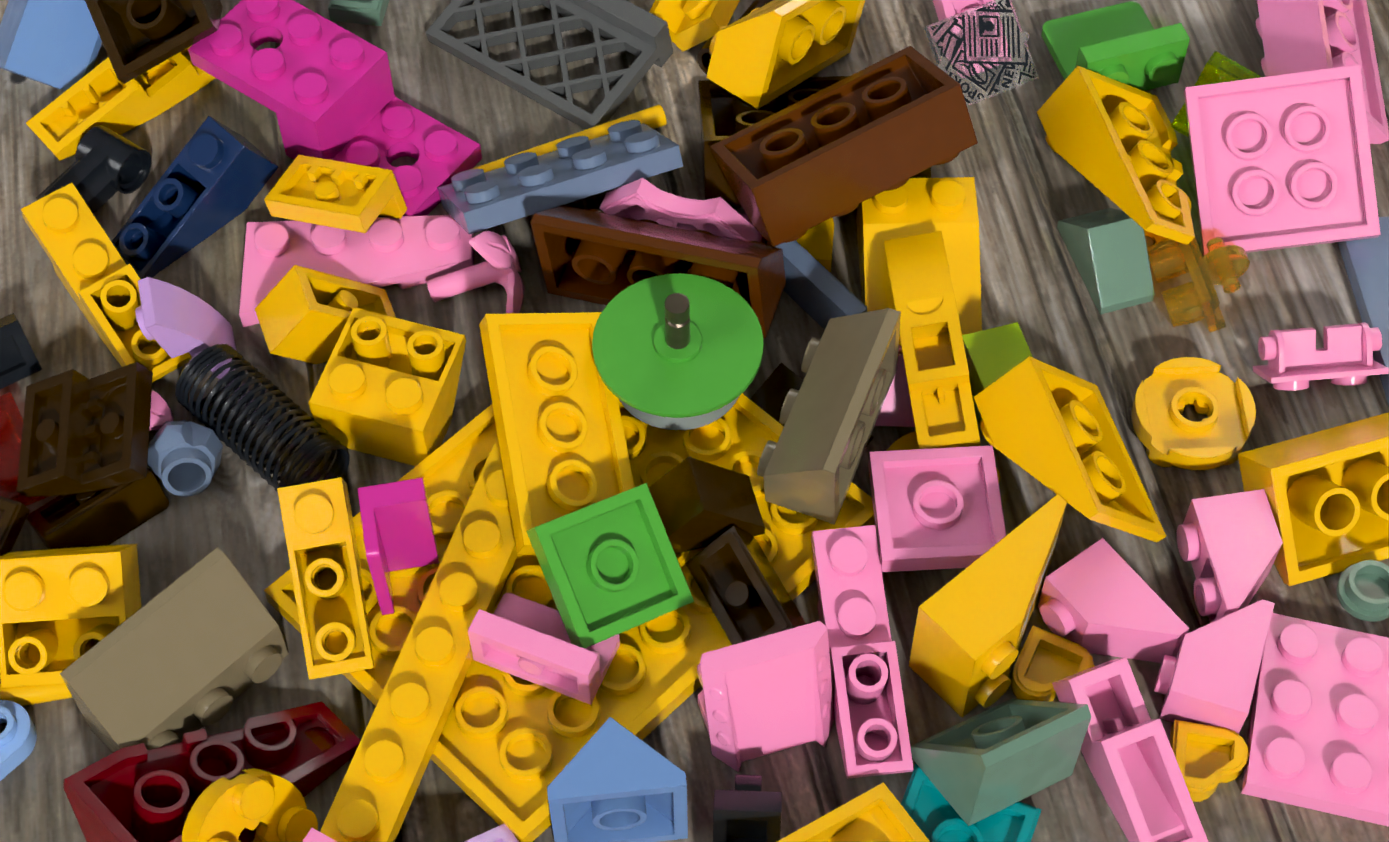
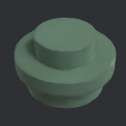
M1364 560L1349 566L1343 571L1337 583L1336 593L1340 604L1349 614L1369 622L1382 621L1389 618L1388 565L1376 560Z

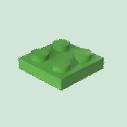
M647 483L526 531L571 644L587 648L694 602Z

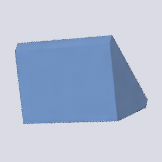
M9 0L0 24V69L63 91L69 89L89 73L94 67L102 40L85 0Z
M611 717L608 718L547 786L554 842H659L688 838L687 782L685 772Z

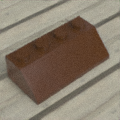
M908 46L711 145L710 148L751 224L772 247H775L781 243L792 242L801 238L808 229L832 217L843 216L852 212L859 203L883 191L894 190L903 186L910 177L934 165H941L954 160L961 151L977 144L978 141L960 83L912 46Z
M564 205L534 213L530 222L549 294L607 305L627 287L650 277L679 273L699 275L723 283L742 296L758 317L763 338L766 339L786 285L783 250L759 241L746 242L715 236L704 230L690 231L660 225L648 219L635 220L609 215L597 209L584 210Z

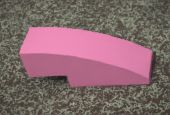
M1127 657L1107 661L1053 682V687L1060 702L1088 704L1091 720L1081 752L1128 841L1208 842L1161 719L1150 718Z

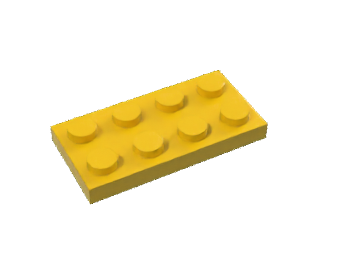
M602 312L485 314L479 324L517 554L535 553L526 532L527 530L634 488L618 397L602 381L593 358V333Z

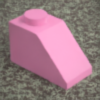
M1101 538L1045 577L1038 608L1044 623L1055 635L1062 638L1066 637L1067 640L1079 644L1087 649L1090 654L1120 658L1127 657V659L1157 663L1162 662L1164 654L1172 657L1177 656L1184 635L1188 633L1189 627L1104 538Z
M1261 599L1184 635L1176 657L1164 654L1154 687V692L1165 695L1159 718L1170 722L1180 720L1222 727L1239 734L1249 714L1275 603Z

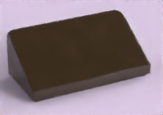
M147 468L146 478L128 484L90 492L59 495L28 514L27 520L48 549L106 546L167 509L169 501L152 471Z
M733 526L685 563L732 645L806 625V622L758 542L751 534Z

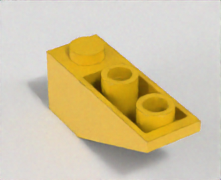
M340 477L277 488L309 680L374 668L358 547L347 483Z

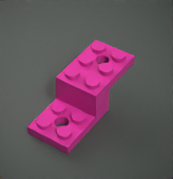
M241 0L220 19L218 31L198 41L188 49L194 66L276 112L286 155L293 160L298 155L392 170L407 206V211L403 216H427L441 202L437 187L452 183V176L474 168L482 159L479 143L395 97L386 51L294 0ZM266 42L280 43V46L276 49L264 48L259 51L256 50L259 45ZM404 156L417 159V162L412 166L394 167L391 165L394 160Z

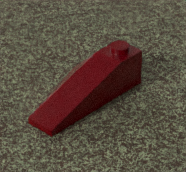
M320 701L248 718L244 728L210 736H207L205 729L184 733L183 741L177 744L147 750L144 743L121 748L65 778L63 788L87 842H182V830L193 804L201 793L218 779L224 777L232 780L240 774H247L242 770L261 769L290 781L305 797L354 756L361 740ZM244 828L238 840L250 842L255 838L256 828L254 830Z

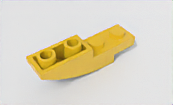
M72 182L21 209L23 219L53 263L55 273L88 322L122 367L135 362L140 363L153 372V383L187 364L192 359L189 352L171 358L155 339L149 341L145 338L140 330L135 314L136 307L141 306L138 280L141 279L132 265L125 263Z
M942 231L884 240L895 310L901 312L899 336L918 448L981 446L968 364Z

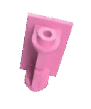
M1366 322L1323 326L1324 348L1316 349V329L1312 327L1271 330L1268 336L1260 337L1258 340L1259 357L1262 361L1268 360V365L1253 366V372L1273 384L1274 389L1295 391L1309 388V380L1331 379V383L1335 385H1362L1367 383V376L1389 374V368L1373 360V351H1379L1382 347L1380 329L1378 327L1370 328Z

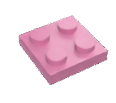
M993 445L869 452L868 468L882 572L967 568L1006 536Z

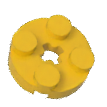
M1174 358L1164 361L1155 367L1153 374L1146 378L1144 382L1142 380L1137 388L1131 411L1134 431L1140 442L1146 447L1148 458L1154 464L1161 467L1176 466L1188 470H1208L1236 462L1239 459L1238 453H1242L1251 435L1256 419L1255 402L1247 385L1238 377L1234 383L1228 376L1219 372L1221 365L1203 358ZM1185 405H1194L1197 413L1207 414L1208 418L1195 422L1186 419L1181 414H1183Z
M245 769L242 771L247 774H240L232 780L222 777L210 784L201 793L186 818L182 830V842H241L238 839L244 828L248 830L256 828L253 842H302L311 828L318 831V821L316 815L307 809L301 792L290 781L261 769Z

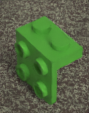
M1133 1L1046 21L1043 24L1041 33L1064 80L1077 66H1081L1143 91L1179 82L1190 37L1182 23L1154 29L1142 6Z

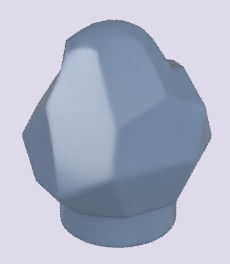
M187 420L166 421L148 445V466L162 479L164 487L170 493L183 497L194 496L203 492L210 485L221 462L223 444L210 428Z

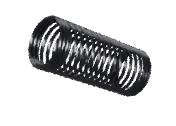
M228 344L210 346L195 355L183 368L176 384L175 395L178 403L182 404L186 410L197 417L198 421L203 423L205 427L212 429L219 440L231 448L233 453L239 455L240 459L252 467L254 472L260 474L261 478L265 479L269 485L275 488V491L278 492L277 488L297 485L298 482L302 481L316 469L329 451H331V454L324 466L306 483L316 482L326 472L335 457L336 450V459L330 471L322 480L344 478L350 461L348 448L322 428L321 424L315 422L314 418L307 415V412L300 409L299 405L293 403L292 399L280 391L279 387L273 385L272 381L265 378V375L258 372V369L246 361L233 347ZM232 358L231 362L221 366L210 375L202 386L197 400L193 401L196 389L205 375L218 363ZM230 367L228 373L217 381L208 396L203 398L206 389L212 381ZM197 377V379L195 380V382H194V384H193V386H192V389H191V391H190L189 401H188V392H189V389H190V387H191V385H192L194 379ZM247 378L246 383L240 386L241 382ZM254 384L253 389L247 392L249 386ZM261 391L260 395L253 399L255 394ZM268 397L266 402L259 407L262 399ZM223 404L221 410L216 412L217 408ZM274 404L273 408L265 414L268 407ZM231 409L229 415L223 418L224 414ZM281 410L280 414L272 420L275 413ZM239 414L236 421L230 424L232 418ZM288 416L286 422H284L277 430H275L281 423L282 419ZM247 419L243 427L238 429L239 424ZM295 423L293 428L280 439V437L288 429L289 425ZM254 424H256L251 430V432L248 435H245L246 431ZM302 429L299 436H297L290 444H288V442L293 438L295 433ZM262 431L258 438L255 441H252L253 437L257 433ZM270 436L265 445L259 448L261 442ZM309 436L306 442L294 452L288 462L281 466L283 460L296 449L302 439ZM279 440L273 450L267 453L269 447ZM288 444L282 454L274 460L276 453ZM265 459H268L267 463L263 464V461Z

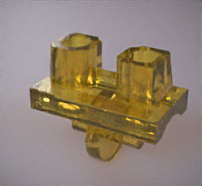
M1219 237L1207 242L1206 246L1209 252L1204 256L1201 254L1196 238L1188 245L1167 238L1147 247L1149 261L1157 283L1186 273L1190 279L1188 283L1161 292L1173 327L1195 323L1205 319L1210 333L1226 327L1214 285H1222L1225 293H1233L1239 290L1241 284L1238 278L1247 271L1250 264L1244 248L1237 245L1225 246L1223 239Z

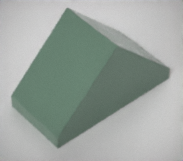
M1107 208L1058 221L1057 229L1100 315L1153 301L1155 293L1144 229L1124 211Z

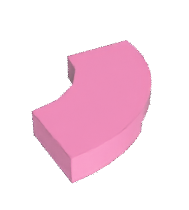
M644 178L606 193L600 209L609 215L635 220L648 219L660 225L690 231L704 230L715 236L746 242L756 241L759 235L758 230L721 197L707 200L681 198L660 190Z

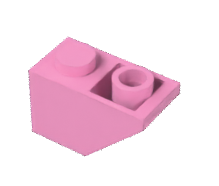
M1264 489L1192 499L1183 524L1177 527V545L1180 556L1185 562L1191 561L1196 577L1194 581V599L1197 610L1201 616H1208L1210 623L1248 606L1270 573L1283 542Z

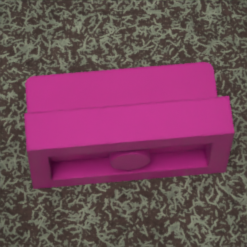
M423 477L357 488L366 557L382 615L395 613L390 579L391 571L439 563L437 544Z

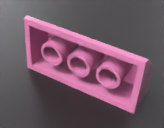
M1257 0L1259 17L1256 19V28L1263 41L1265 57L1261 59V67L1264 75L1268 77L1360 64L1370 144H1382L1389 141V129L1367 0Z

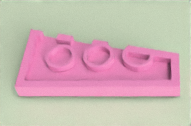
M450 215L403 216L401 219L377 217L366 233L301 221L247 222L239 309L242 325L247 327L260 324L255 308L294 265L379 288L397 284L401 289L427 284L428 280L473 266L474 248L469 244V240L474 237V233L468 234Z

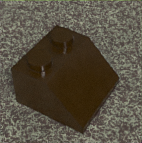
M85 0L116 76L123 84L218 31L223 8L220 0Z

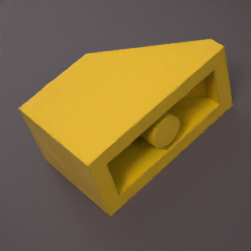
M294 265L255 308L270 354L312 364H320L329 360L353 307L396 318L385 289Z

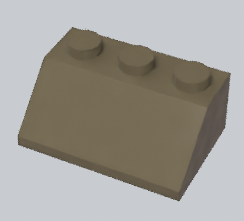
M886 308L831 318L821 340L814 337L811 338L801 366V371L806 373L800 390L793 388L789 390L781 409L779 422L785 424L778 442L771 440L767 442L759 461L757 475L764 477L765 501L835 525L897 371L900 311Z
M216 547L68 666L60 675L91 731L112 753L121 748L141 743L145 744L147 750L181 743L184 733L197 731L204 725L209 726L218 722L226 715L237 697L254 683H262L269 679L278 670L282 660L289 653L277 622L227 555Z

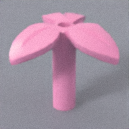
M484 231L469 240V244L487 261L427 281L428 290L434 302L492 283H498L505 288L507 293L506 313H520L523 304L525 288L523 280L518 273L521 272V267L516 251L507 236L491 231Z

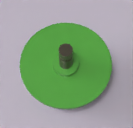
M681 273L650 277L627 287L617 294L600 314L592 340L594 363L599 376L607 388L619 398L622 405L634 417L646 424L666 430H690L703 427L725 415L757 375L763 357L764 345L763 333L758 317L742 296L716 280L699 275Z

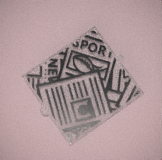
M994 0L923 27L934 55L936 66L960 83L967 106L1039 79L1027 45L1029 34L1026 31H1022L1012 0Z

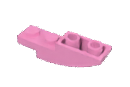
M875 525L813 531L811 543L819 596L817 608L819 621L828 627L834 718L846 777L849 779L912 772L914 768L896 643L891 640Z

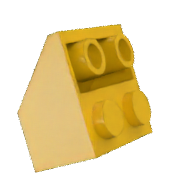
M353 307L309 400L314 421L321 424L322 428L327 430L330 435L334 436L348 449L413 466L418 465L442 445L451 424L466 345L465 335Z
M137 543L16 551L0 556L1 688L65 684L60 673L141 608Z

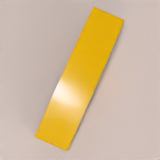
M190 47L125 84L118 80L111 61L107 57L28 120L26 124L60 161L76 154L81 139L93 127L103 125L121 135L157 117L216 78L192 64L188 52Z

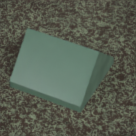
M1010 699L910 746L912 759L963 821L970 826L1071 776L1091 720L1088 704Z

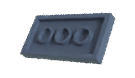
M629 120L612 125L608 128L609 134L589 140L586 136H578L565 139L556 145V151L540 156L533 152L511 156L504 161L505 167L484 173L483 169L462 171L451 177L452 183L437 188L443 209L468 234H473L537 212L624 186L640 178L646 179L683 167L682 157L678 144L648 125L641 124L638 120Z

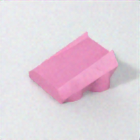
M816 621L702 653L700 663L697 666V674L703 689L698 694V705L710 737L713 756L739 772L742 762L813 741L825 747L834 722L828 627L821 621Z

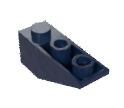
M208 116L111 242L125 263L132 265L140 279L152 278L243 213L279 167L245 137Z

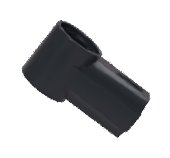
M103 125L95 126L81 139L76 150V161L36 198L39 200L72 182L94 214L117 191L123 194H130L141 187L151 170V155L147 150Z

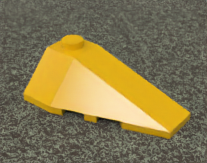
M1077 66L1037 111L1046 132L1045 139L1047 144L1145 231L1188 245L1195 238L1188 197L1176 184V181L1183 175L1182 163L1171 156V151L1178 144L1177 136L1158 97Z

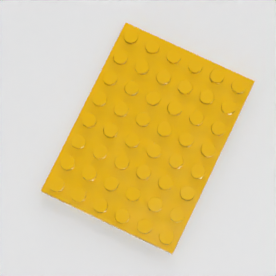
M743 393L739 396L733 407L721 418L703 427L690 430H666L646 424L634 417L618 398L634 487L645 483L650 487L687 457L749 476L765 526V534L753 537L758 542L792 601L816 580L811 543L813 531L875 525L872 497L853 482L850 485L835 525L765 501L764 477L757 475L759 461L769 440L778 442L784 426ZM492 404L398 480L403 481L423 477L437 544L439 563L390 572L394 614L382 615L366 557L361 512L353 517L374 668L344 673L343 675L375 706L379 701L496 440L497 429ZM704 548L675 554L694 602L620 633V646L591 705L472 660L430 759L499 826L505 824L519 842H533L552 825L547 786L609 717L643 740L701 686L697 674V666L700 663L702 653L732 645L685 564ZM518 554L492 614H494L505 593H512L558 610L536 554ZM289 569L264 589V593L268 603L301 634L291 569Z

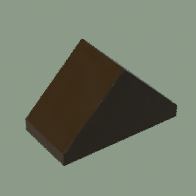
M687 457L648 487L675 554L707 547L733 526L752 536L765 534V526L748 475Z

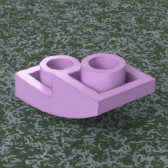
M151 277L138 280L141 306L136 307L135 314L140 330L147 340L155 339L171 358L188 352L193 358L203 349L216 344H228L236 350L232 325L211 305L194 294L170 283ZM232 358L218 363L211 371L214 373L221 366L231 362ZM230 367L225 369L221 374H219L217 378L221 379L224 375H226Z

